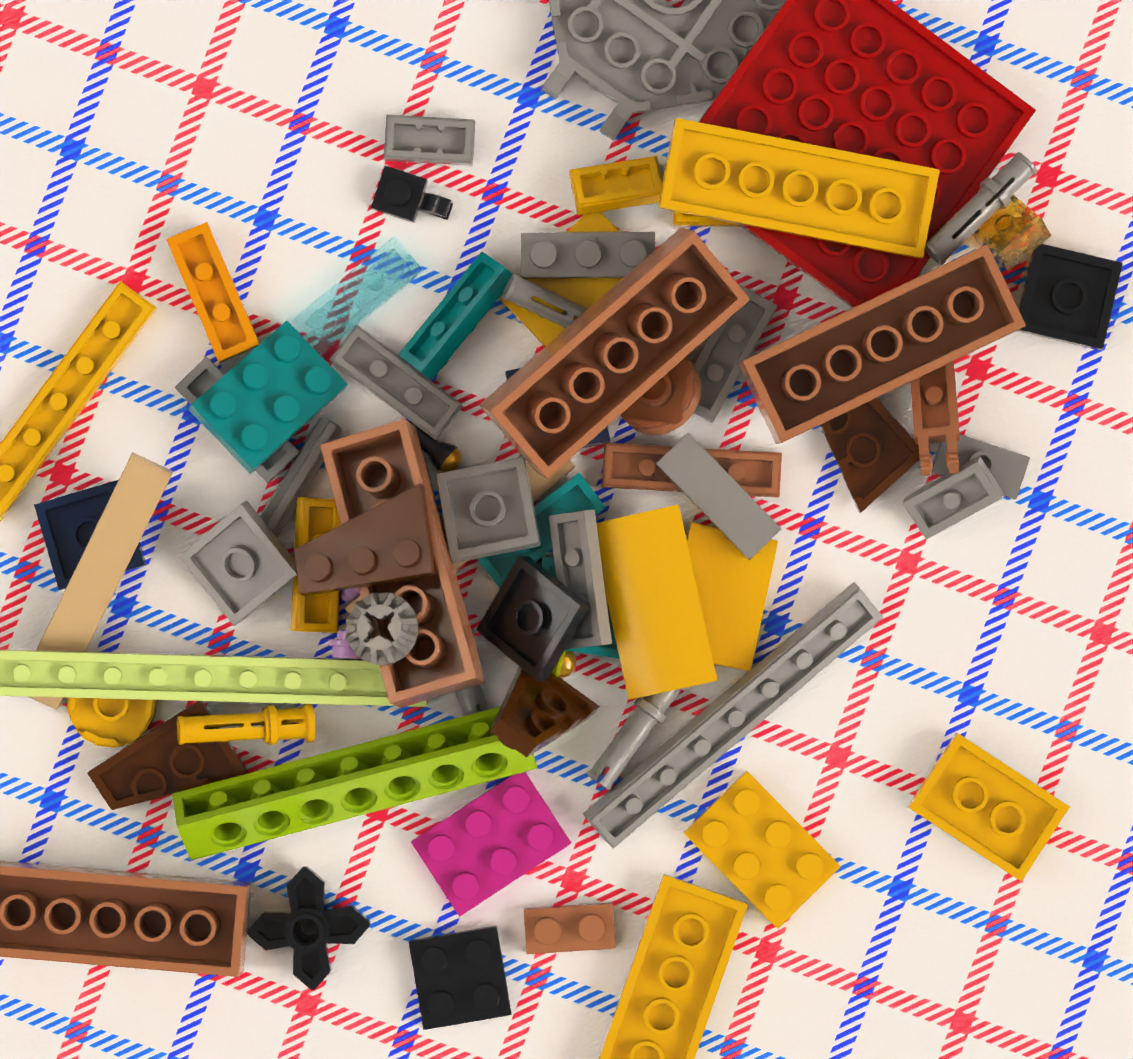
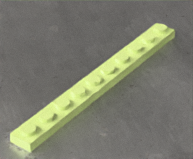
M0 649V696L395 706L389 703L380 666L368 663L363 659ZM427 700L409 705V707H427Z

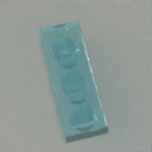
M393 236L293 318L292 321L317 352L322 355L351 332L356 324L359 325L424 271L396 236Z

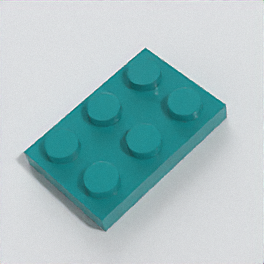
M286 320L196 399L188 410L251 474L342 393L348 383Z

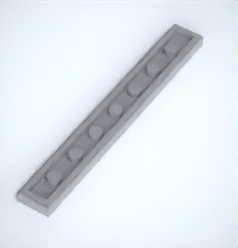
M853 582L588 808L583 815L611 848L614 849L884 617L862 589Z

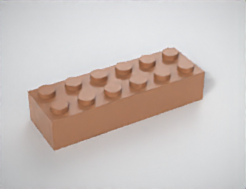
M680 227L479 406L531 467L548 479L742 308L750 298L697 233Z
M988 244L737 364L775 444H780L1025 327L1026 324Z
M402 419L320 444L341 525L419 483L424 485L436 575L358 587L361 599L369 596L371 593L390 592L403 598L412 607L417 617L418 635L411 651L395 663L379 665L389 703L402 708L486 683L455 568L450 558L447 539L416 427L406 419ZM370 615L368 618L372 621L371 624L374 627V631L371 634L372 639L381 636L393 642L394 639L390 636L391 632L387 628L391 618L387 617L382 621Z
M0 861V957L239 977L244 972L252 882Z

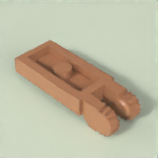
M954 361L910 381L915 444L919 445L921 476L931 475L933 460L929 450V443L947 442V452L945 455L949 474L960 473L957 441L960 440L955 368Z

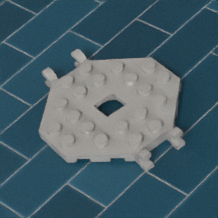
M548 0L559 63L545 81L541 90L556 100L573 74L582 78L617 103L599 130L614 141L632 114L714 100L785 0H684L679 8H675L665 0Z

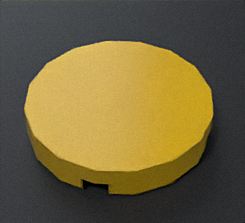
M67 699V711L77 732L82 738L102 747L116 748L133 743L148 731L156 716L157 700Z

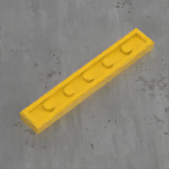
M119 281L1 441L0 522L158 309L121 281Z

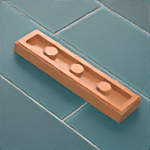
M604 444L602 488L682 492L656 465L673 446ZM704 448L749 496L780 497L782 453Z

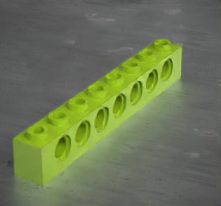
M500 707L172 793L176 825L188 856L192 861L537 769L535 756L533 753L526 758L517 750L506 747L490 731Z

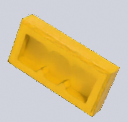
M657 156L569 170V179L577 216L659 203L663 182Z

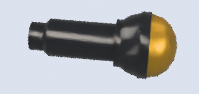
M410 422L416 427L421 449L430 456L436 470L443 473L459 468L462 463V454L457 446L433 439Z

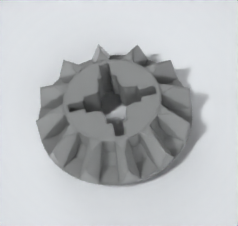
M390 592L371 593L362 600L355 602L354 608L346 618L347 634L345 638L349 642L354 654L371 664L389 665L401 660L411 651L417 639L418 621L414 610L403 598ZM370 615L382 621L387 617L391 618L387 628L391 632L390 636L394 639L393 642L381 636H377L374 639L371 638L374 627L371 624L372 621L368 618Z

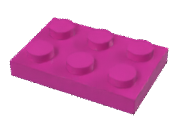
M526 772L509 776L411 841L413 847L459 917L572 843Z

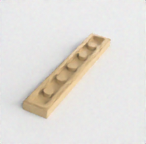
M134 452L131 453L36 650L86 652L173 474L172 470ZM29 697L56 710L63 697Z

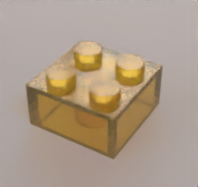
M1015 195L1010 197L1012 202L1005 209L999 208L973 234L980 247L988 244L994 259L1008 271L1051 236L1042 218Z

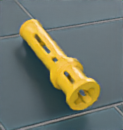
M303 704L302 708L276 709L274 705H266V708H262L261 712L178 716V744L263 739V742L268 743V745H276L278 740L304 739L306 743H314V708L312 704ZM235 726H239V727H240V728H223V729H204V728L235 727Z

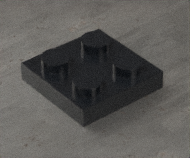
M1036 242L1033 245L1018 309L1026 326L1017 331L1099 351L1103 350L1123 263Z
M518 556L476 631L536 681H547L590 606L529 556Z
M497 925L409 940L423 1030L512 1015Z

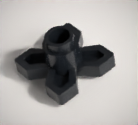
M303 866L286 885L291 912L264 911L248 929L247 935L265 951L289 946L293 948V975L310 990H315L332 970L327 943L355 944L369 928L371 921L353 905L324 910L326 881L308 866ZM306 919L315 921L318 925L317 933L313 935L305 934L302 930V922Z

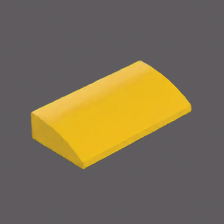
M679 504L597 523L606 600L628 700L718 681Z

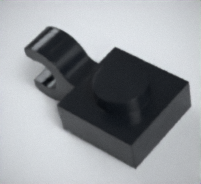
M384 166L371 208L372 210L415 223L418 211L448 220L453 203H451L452 200L425 193L428 184L427 179Z

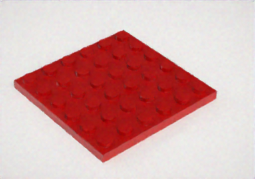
M785 0L698 122L939 169L940 172L927 235L928 241L980 190V183L990 176L1036 109L890 0ZM739 224L851 308L917 278L931 258L926 251H924V257L918 259Z

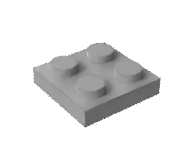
M523 456L436 474L450 558L453 563L541 546L527 463Z
M248 501L237 506L178 556L233 626L240 623L297 576L295 559Z

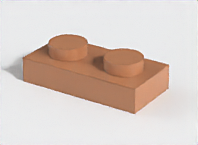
M612 902L524 908L527 955L616 948Z

